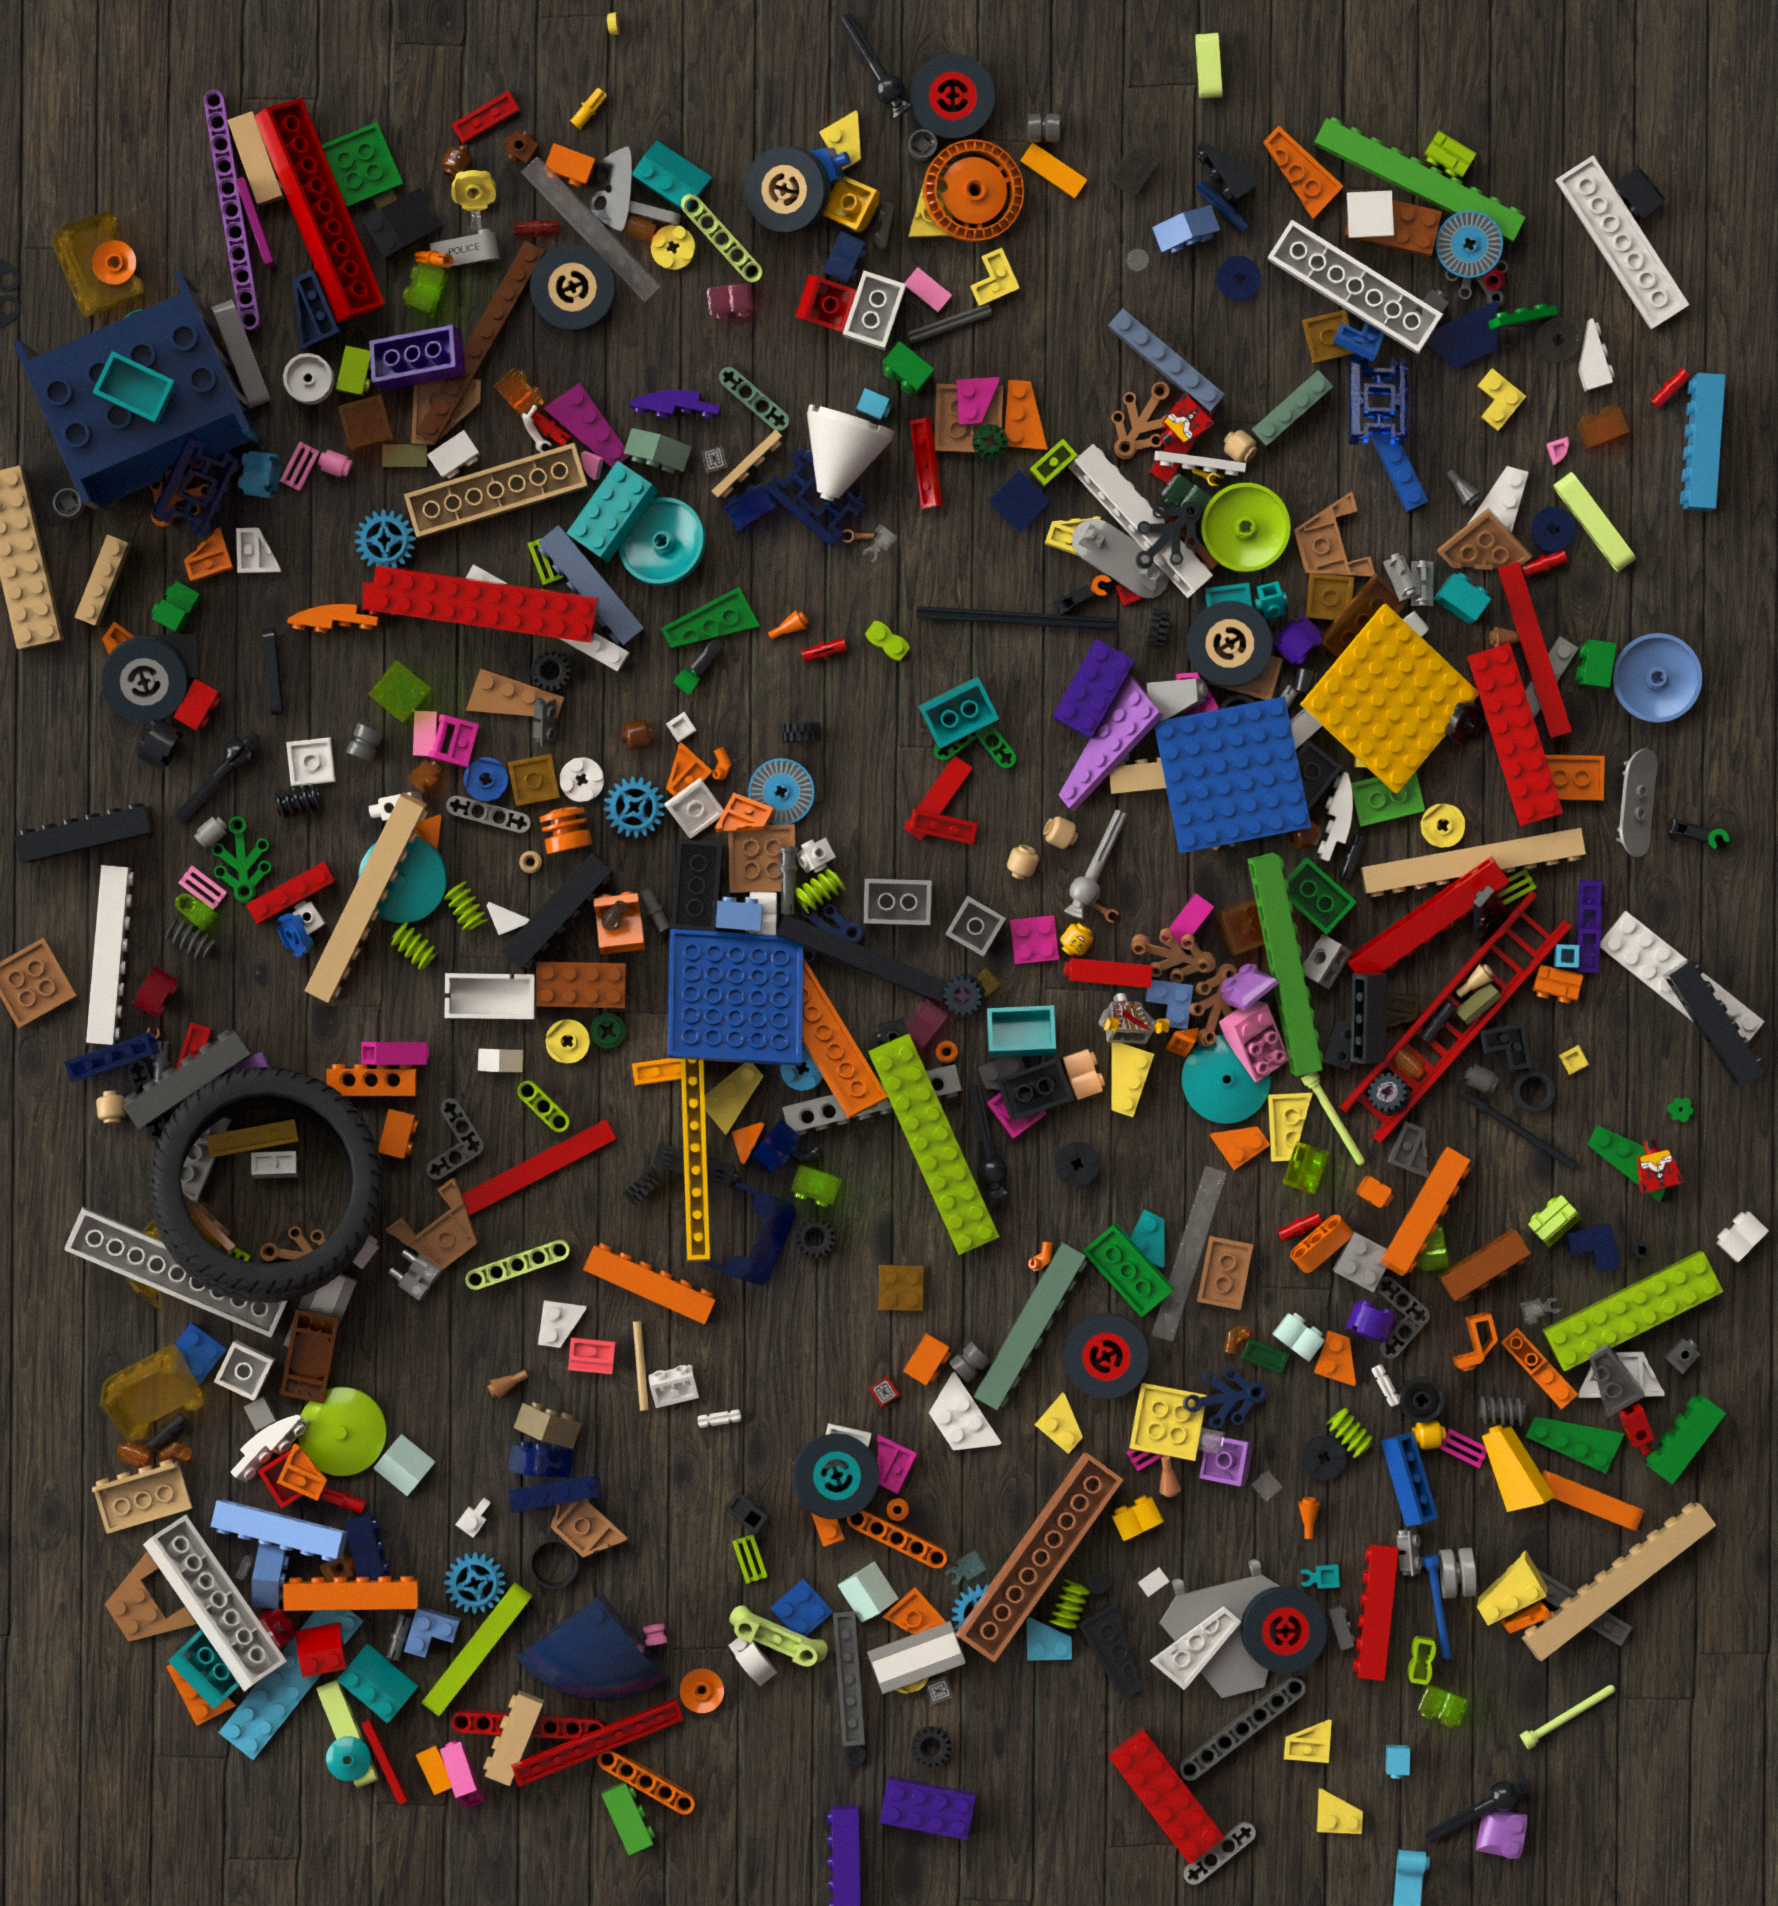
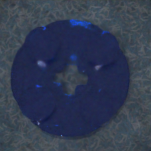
M1233 256L1221 264L1217 271L1216 283L1224 297L1233 301H1243L1256 293L1261 283V273L1258 266L1249 258ZM1237 272H1240V275L1245 277L1241 284H1237L1236 281L1232 280V277H1235Z
M1548 507L1536 514L1532 520L1530 532L1536 546L1545 551L1556 552L1571 543L1575 536L1576 526L1573 518H1571L1567 511L1559 507ZM1551 523H1555V527L1559 528V532H1555L1554 536L1547 531V527H1550Z

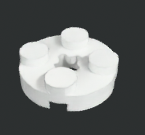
M574 758L565 764L560 773V787L565 795L574 801H590L597 797L603 789V772L600 766L591 759ZM584 773L588 783H583L579 786L577 785L578 780H576V776H581Z

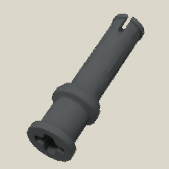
M780 846L778 847V851L781 852L778 870L781 872V914H795L794 880L795 872L798 870L796 865L798 847Z

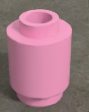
M329 449L326 453H321L318 461L321 471L340 478L348 476L353 463L352 460L348 459V456Z

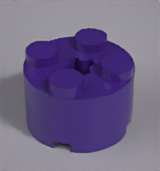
M1302 613L1298 615L1300 619L1297 622L1294 619L1291 620L1277 635L1276 638L1279 640L1277 644L1272 642V647L1290 664L1297 663L1299 665L1308 656L1306 652L1311 647H1317L1323 640L1320 636L1322 632Z
M1364 1300L1359 1301V1303L1354 1304L1345 1329L1350 1330L1354 1328L1353 1333L1373 1341L1383 1339L1382 1343L1387 1344L1396 1322L1395 1312L1384 1308L1376 1310L1374 1309V1304Z

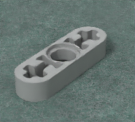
M630 201L628 214L679 226L681 214Z

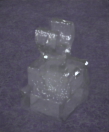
M881 524L875 529L878 535L873 540L874 544L866 548L862 553L865 556L868 551H872L874 553V558L871 560L872 563L877 560L878 552L881 548L888 551L891 545L898 539L896 535Z
M1551 1297L1543 1304H1541L1539 1298L1520 1302L1525 1324L1536 1323V1317L1543 1316L1544 1312H1559V1308L1552 1309L1550 1306L1551 1302L1558 1299Z

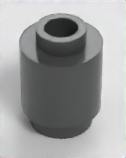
M1475 1064L1473 1067H1468L1464 1079H1467V1085L1485 1093L1487 1091L1492 1093L1499 1077L1495 1075V1072Z

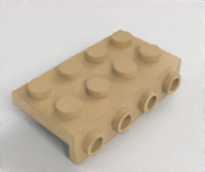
M169 1459L159 1462L160 1467L152 1469L151 1465L139 1468V1473L130 1475L129 1471L117 1475V1480L109 1482V1479L105 1478L96 1481V1486L92 1487V1492L95 1493L106 1533H112L192 1509L193 1506L180 1462L173 1463V1460Z

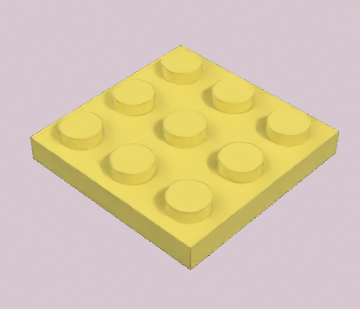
M1141 1383L1129 1449L1195 1461L1205 1406H1202L1197 1412H1187L1183 1407V1400L1187 1395H1197L1199 1397H1206L1207 1395ZM1192 1399L1188 1401V1406L1190 1408L1194 1406V1401Z

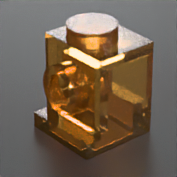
M425 759L407 778L424 794L427 792L424 787L426 785L431 787L439 779L436 775L442 768L433 759L430 762Z
M344 1553L342 1558L335 1559L334 1562L327 1561L319 1567L326 1581H333L334 1577L348 1578L355 1573L353 1569L356 1568L353 1558L351 1556L347 1557ZM337 1564H342L344 1566V1570L342 1572L337 1571Z

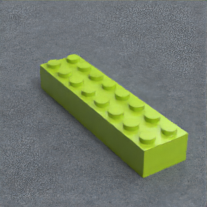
M1698 1251L1541 1331L1560 1369L1565 1372L1589 1360V1354L1608 1343L1612 1348L1722 1293L1723 1290L1704 1252Z

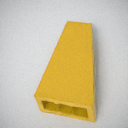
M1502 1425L1489 1428L1490 1432L1483 1435L1482 1438L1507 1512L1544 1504L1555 1498L1511 1426L1502 1428Z

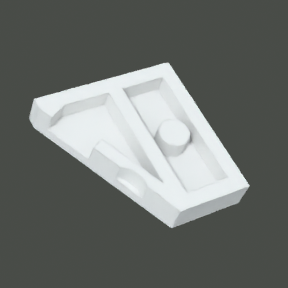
M236 528L237 573L281 572V568L260 528Z
M544 1300L538 1345L560 1348L585 1312L587 1306Z

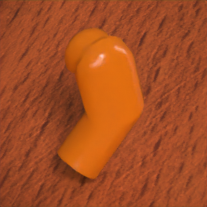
M721 747L714 751L718 760L715 770L712 771V776L715 780L725 779L732 765L724 747Z
M1042 1242L1041 1253L1031 1258L1028 1262L1030 1269L1039 1271L1050 1264L1053 1243Z

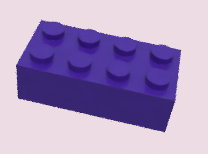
M454 325L369 341L372 383L381 391L465 375L462 333Z
M1096 639L1052 718L1091 739L1135 660Z
M888 1775L880 1823L967 1840L976 1794L971 1791Z

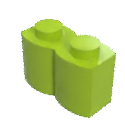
M874 621L865 632V636L871 644L883 648L886 655L895 661L900 662L910 650L908 643L902 637L892 634L890 629L879 621Z
M1416 1635L1412 1641V1659L1407 1669L1408 1678L1411 1683L1427 1685L1431 1680V1662L1436 1653V1645L1432 1638Z

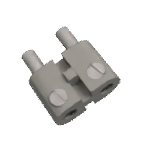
M405 1249L401 1256L412 1263L409 1271L403 1275L392 1267L388 1274L399 1281L398 1286L418 1301H421L442 1270L421 1255L416 1257Z

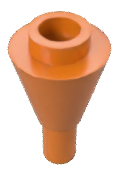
M796 609L779 627L771 630L768 634L774 640L783 634L807 629L806 624L809 621L803 611L799 612Z
M1304 1497L1303 1501L1298 1502L1303 1524L1305 1525V1539H1313V1529L1320 1502L1316 1501L1314 1497Z

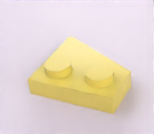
M857 111L852 112L819 132L827 147L835 148L837 155L845 151L849 154L851 164L842 167V170L861 160Z
M1096 516L1089 519H1100L1101 517ZM1078 518L1071 519L1070 521H1052L1044 544L1077 555L1072 546V535L1075 528L1081 522L1088 519Z
M1062 1392L1035 1423V1426L1069 1454L1083 1436L1066 1395Z
M1326 1720L1285 1737L1284 1760L1329 1763L1332 1720Z
M1319 1788L1317 1832L1362 1834L1363 1811Z

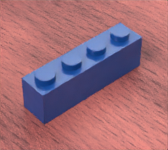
M1391 421L1371 429L1368 434L1405 513L1427 503L1426 495Z
M1414 1433L1399 1434L1381 1440L1405 1526L1419 1525L1437 1519V1511Z

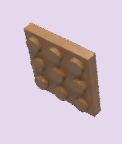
M936 384L935 451L976 453L972 440L974 433L979 427L993 424L1002 428L1003 386L996 387L981 424L959 425L957 385ZM992 433L989 438L984 439L981 437L987 443L986 451H988L991 445L999 446L994 441L995 433Z
M795 824L767 825L765 830L728 832L730 893L781 891V872L778 870L781 852L778 851V847L795 846ZM795 872V880H794L795 889H796V872Z
M45 938L36 941L0 962V997L18 1028L78 996Z

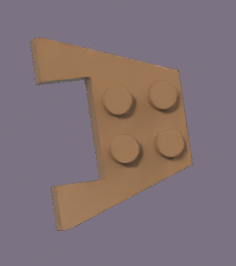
M1353 492L1348 493L1293 530L1305 573L1372 577L1375 572L1370 556L1351 562L1347 561L1336 522V517L1358 511Z
M455 1177L437 1189L451 1209L416 1235L403 1217L385 1229L387 1233L401 1240L403 1244L417 1251L419 1255L441 1270L478 1243Z
M148 1551L105 1603V1606L128 1642L197 1623L186 1606L168 1618L164 1615L142 1581V1578L159 1568Z

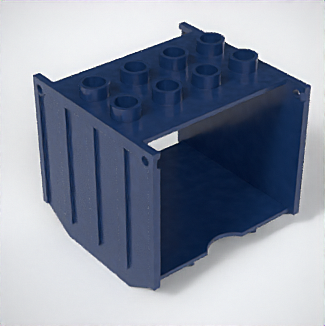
M180 269L173 273L181 289V294L40 355L20 340L12 342L83 504L101 514L109 512L107 504L161 481L165 471L178 461L193 460L203 463L251 441H254L257 445L265 443L263 436L258 433L249 410L250 406L235 378L230 360L226 357L215 332L216 328L208 317L197 294L199 292L198 287ZM112 351L178 383L159 424L92 393Z

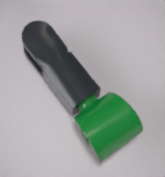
M716 639L712 640L691 664V670L685 668L677 675L673 683L689 695L700 680L697 675L701 676L721 652L722 643Z
M1671 818L1670 830L1667 829L1669 833L1705 843V840H1707L1708 844L1714 849L1717 847L1714 841L1716 835H1720L1723 841L1729 842L1728 833L1722 829H1714L1708 832L1709 828ZM1681 824L1687 825L1684 834L1679 832Z

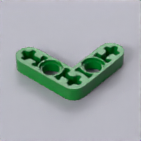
M992 723L984 726L983 729L974 731L976 735L973 737L971 733L968 734V739L965 743L960 744L954 741L953 744L959 748L954 750L951 747L948 750V756L944 754L940 756L938 754L940 751L938 745L936 744L934 747L936 758L946 761L978 738L1000 767L1010 768L1016 761L1014 751ZM993 734L998 737L999 743L996 747H989L987 745L986 738L989 735ZM1002 744L1006 747L1002 751L1006 755L1009 753L1012 755L1010 764L1006 762L1002 764L1000 753L998 752L996 756L993 753Z

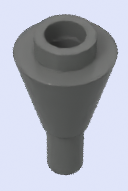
M1453 469L1446 474L1455 485L1454 487L1464 507L1467 505L1472 507L1480 500L1479 495L1481 492L1463 479L1461 480Z

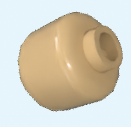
M1238 430L1235 433L1231 431L1224 439L1226 443L1224 452L1236 462L1245 461L1247 463L1257 452L1256 440L1243 430Z
M1060 816L1049 819L1043 831L1046 841L1061 849L1073 845L1078 837L1075 824Z
M1019 845V847L1012 849L1007 867L1012 872L1013 877L1024 879L1035 873L1039 861L1036 850L1026 845Z
M116 1091L103 1092V1096L96 1100L98 1118L104 1120V1124L122 1122L121 1119L126 1116V1111L123 1108L125 1097L117 1095Z

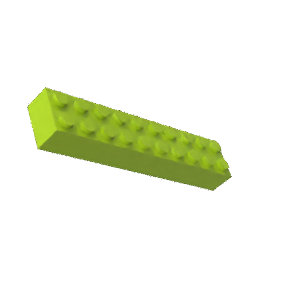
M908 1033L868 1051L958 1255L998 1238L999 1235L910 1034Z

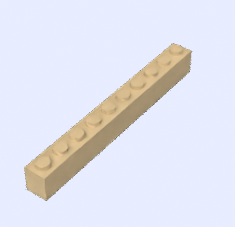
M405 792L399 796L307 984L306 992L327 1003L333 998L337 999L342 989L339 984L342 978L346 980L351 971V967H349L351 960H356L361 948L358 945L361 940H366L370 929L367 927L370 921H375L380 909L377 906L380 901H385L390 891L386 888L390 881H395L399 870L396 869L399 862L403 863L409 851L406 850L409 842H414L418 831L415 829L418 823L422 824L428 812L425 811L426 803Z
M1577 828L1366 866L1360 869L1365 894L1370 893L1371 897L1384 895V890L1392 889L1393 893L1406 891L1405 887L1414 885L1415 889L1428 887V882L1436 881V885L1450 883V878L1458 877L1459 879L1490 856L1494 858L1504 873L1514 872L1515 867L1522 865L1524 870L1536 868L1537 863L1544 861L1547 866L1558 864V859L1567 858L1568 862L1580 860V855L1586 854L1582 829Z
M1692 1502L1687 1504L1681 1510L1683 1513L1678 1517L1673 1516L1664 1523L1665 1527L1660 1531L1656 1529L1647 1536L1648 1540L1642 1545L1640 1543L1634 1545L1629 1550V1555L1625 1558L1619 1557L1612 1563L1613 1567L1607 1572L1603 1570L1594 1577L1595 1581L1593 1583L1580 1587L1575 1597L1572 1599L1569 1597L1562 1601L1557 1611H1550L1552 1615L1550 1618L1543 1620L1537 1626L1534 1624L1526 1629L1524 1632L1526 1635L1522 1637V1640L1535 1657L1543 1661L1714 1528L1716 1524L1702 1505L1699 1503L1693 1504Z

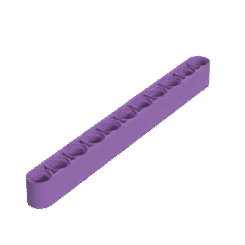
M210 90L204 96V106L237 311L243 328L246 331L254 332L261 326V315L243 203L236 184V179L239 178L231 129L227 121L229 120L227 104L224 96L219 91ZM214 96L220 97V104L216 107H212L209 104L210 99ZM222 118L224 125L219 129L214 128V120ZM219 141H227L228 145L225 150H217L216 147ZM229 162L231 163V169L226 173L221 172V164ZM227 184L234 185L235 190L232 194H224V187ZM237 206L238 213L233 217L228 216V208ZM234 228L242 230L239 238H231V231ZM237 250H244L245 257L240 261L235 260V252ZM241 272H248L249 278L246 282L238 281V275ZM249 293L252 295L251 303L247 305L242 304V296ZM250 315L255 316V324L253 326H246V317Z

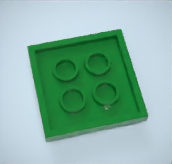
M378 122L321 145L347 208L404 185Z

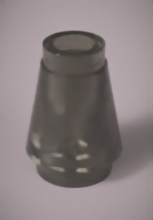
M621 900L616 901L602 914V925L605 929L615 931L622 926L627 910L625 902Z

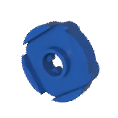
M482 757L466 768L464 785L467 793L479 802L497 801L508 787V774L498 760ZM485 774H488L489 779L492 780L487 785H483V782L480 781V777L484 778Z
M291 913L279 917L277 922L281 921V925L277 929L286 949L292 948L295 952L292 955L295 957L307 954L314 943L312 938L307 935L303 918L300 915L294 916Z

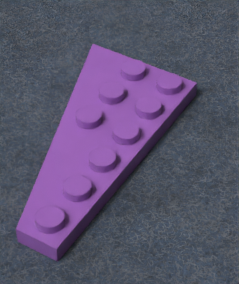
M1129 673L1059 793L1060 798L1072 811H1075L1164 716L1140 684Z

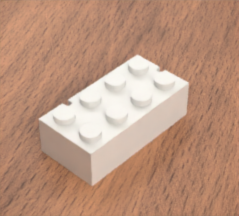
M445 973V993H451V998H445V1018L535 1019L536 974H514V979H512V974Z

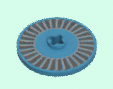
M1468 210L1452 215L1442 224L1436 238V251L1440 262L1451 273L1465 278L1478 277L1489 272L1499 261L1503 249V238L1498 225L1489 216L1478 211ZM1466 238H1469L1471 241L1475 240L1476 244L1473 245V250H1469V248L1464 249L1463 244L1466 243Z
M778 758L767 761L757 768L750 779L748 795L749 799L774 808V813L769 823L787 825L800 820L808 813L814 801L815 787L813 779L805 767L794 760ZM780 785L782 788L787 789V792L784 793V798H782L781 795L777 796L776 791L779 790L778 786Z

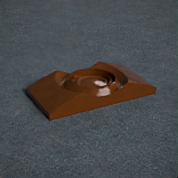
M296 1308L280 1395L324 1403L338 1337L340 1317Z

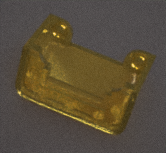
M110 210L63 225L52 236L53 248L84 317L98 314L144 293V285L141 278H137L134 274L128 281L122 284L110 285L101 281L93 271L92 258L96 249L107 241L115 240L113 235L116 233L118 224L116 218L111 215ZM119 260L113 261L112 266L114 268L119 266Z
M174 1344L165 1347L105 1380L101 1389L99 1405L130 1443L136 1439H142L147 1434L149 1423L183 1405L186 1410H198L204 1404L205 1397L182 1352Z

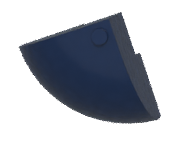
M603 1592L515 1656L528 1672L545 1685L566 1695L586 1700L612 1701L631 1698L646 1693L670 1679V1676L633 1627L625 1623Z

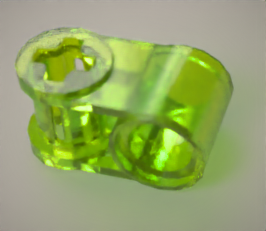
M180 894L175 900V906L178 911L204 932L218 915L217 912L191 894ZM182 898H183V899H187V898H190V899H191V900L189 901V903H190V905H191L190 908H188V907H185L184 909L181 908L182 902H180V901H181Z

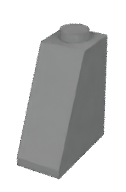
M1204 679L1147 683L1148 696L1164 714L1159 721L1182 716L1204 703L1208 693Z

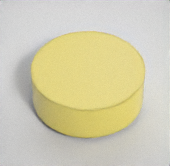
M617 12L609 13L607 15L609 33L611 36L619 35L620 23Z

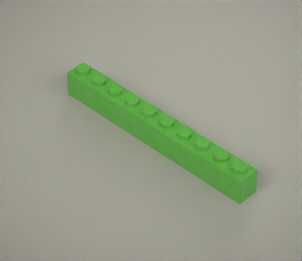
M1334 117L1325 119L1313 143L1314 146L1453 215L1468 210L1484 213L1498 225L1503 240L1511 244L1515 240L1525 219V216L1521 215L1522 211L1512 206L1509 209L1503 206V202L1495 197H1490L1489 199L1483 196V192L1475 187L1468 189L1462 186L1463 182L1454 177L1448 179L1442 176L1443 172L1434 167L1428 169L1422 166L1423 162L1414 157L1408 159L1402 156L1403 152L1394 147L1388 149L1382 146L1383 142L1374 137L1368 139L1362 136V131L1354 127L1348 129L1342 126V121Z
M1275 853L1249 858L1247 860L1271 977L1279 982L1274 987L1291 1074L1298 1077L1321 1071V1063H1323L1324 1059L1322 1052L1318 1050L1319 1034L1313 1025L1315 1014L1309 1005L1308 999L1311 998L1309 988L1305 986L1306 970L1300 961L1302 950L1296 941L1295 935L1298 934V931L1291 917L1293 906L1287 897L1289 886L1287 880L1283 877L1282 870L1285 869L1283 859Z

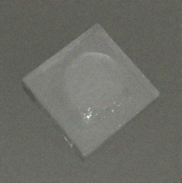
M1201 1427L1197 1449L1221 1454L1225 1432Z

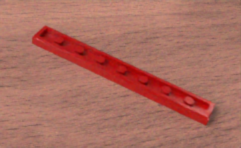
M1520 562L1500 567L1497 570L1549 737L1553 738L1572 732Z
M607 1119L461 1194L468 1215L487 1207L617 1139Z
M674 1698L512 1764L511 1767L517 1785L521 1787L683 1721L678 1701Z

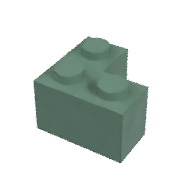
M631 428L624 454L632 456L631 461L644 464L646 461L645 464L657 468L661 465V470L674 474L675 470L684 472L692 446L661 434Z

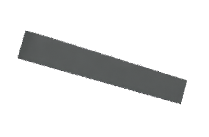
M1297 1676L1287 1678L1183 1759L1179 1766L1182 1777L1189 1781L1197 1779L1301 1698L1306 1690L1303 1680ZM1292 1682H1299L1301 1684L1298 1692L1293 1693L1289 1691V1686ZM1279 1695L1283 1697V1703L1280 1706L1272 1705L1271 1701L1274 1696ZM1258 1709L1266 1711L1265 1717L1261 1720L1254 1718V1713ZM1246 1723L1248 1730L1245 1733H1238L1236 1731L1238 1724ZM1225 1736L1231 1739L1230 1745L1221 1747L1219 1740ZM1206 1750L1213 1752V1758L1209 1761L1201 1758L1202 1753ZM1187 1764L1196 1766L1193 1774H1186L1184 1772V1767Z

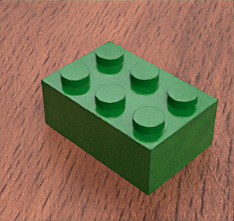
M900 341L882 362L883 374L892 382L895 379L900 382V388L909 396L912 394L918 396L934 376V368Z
M1305 857L1286 878L1289 886V891L1287 892L1288 900L1291 901L1292 906L1324 935H1327L1356 903L1350 895L1308 857Z

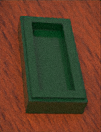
M1248 1337L1240 1358L1283 1374L1290 1353Z

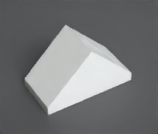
M488 902L487 908L498 935L522 927L530 920Z
M479 1049L478 1071L523 1072V1050Z

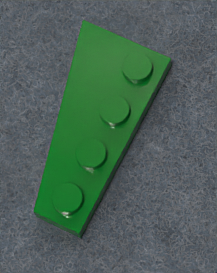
M740 587L669 623L662 627L661 630L670 647L675 648L760 627Z
M1534 1416L1525 1437L1603 1473H1607L1625 1433Z

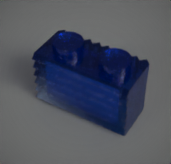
M754 483L744 489L746 493L738 498L735 495L725 501L727 505L724 509L738 531L776 508L762 484L757 486Z

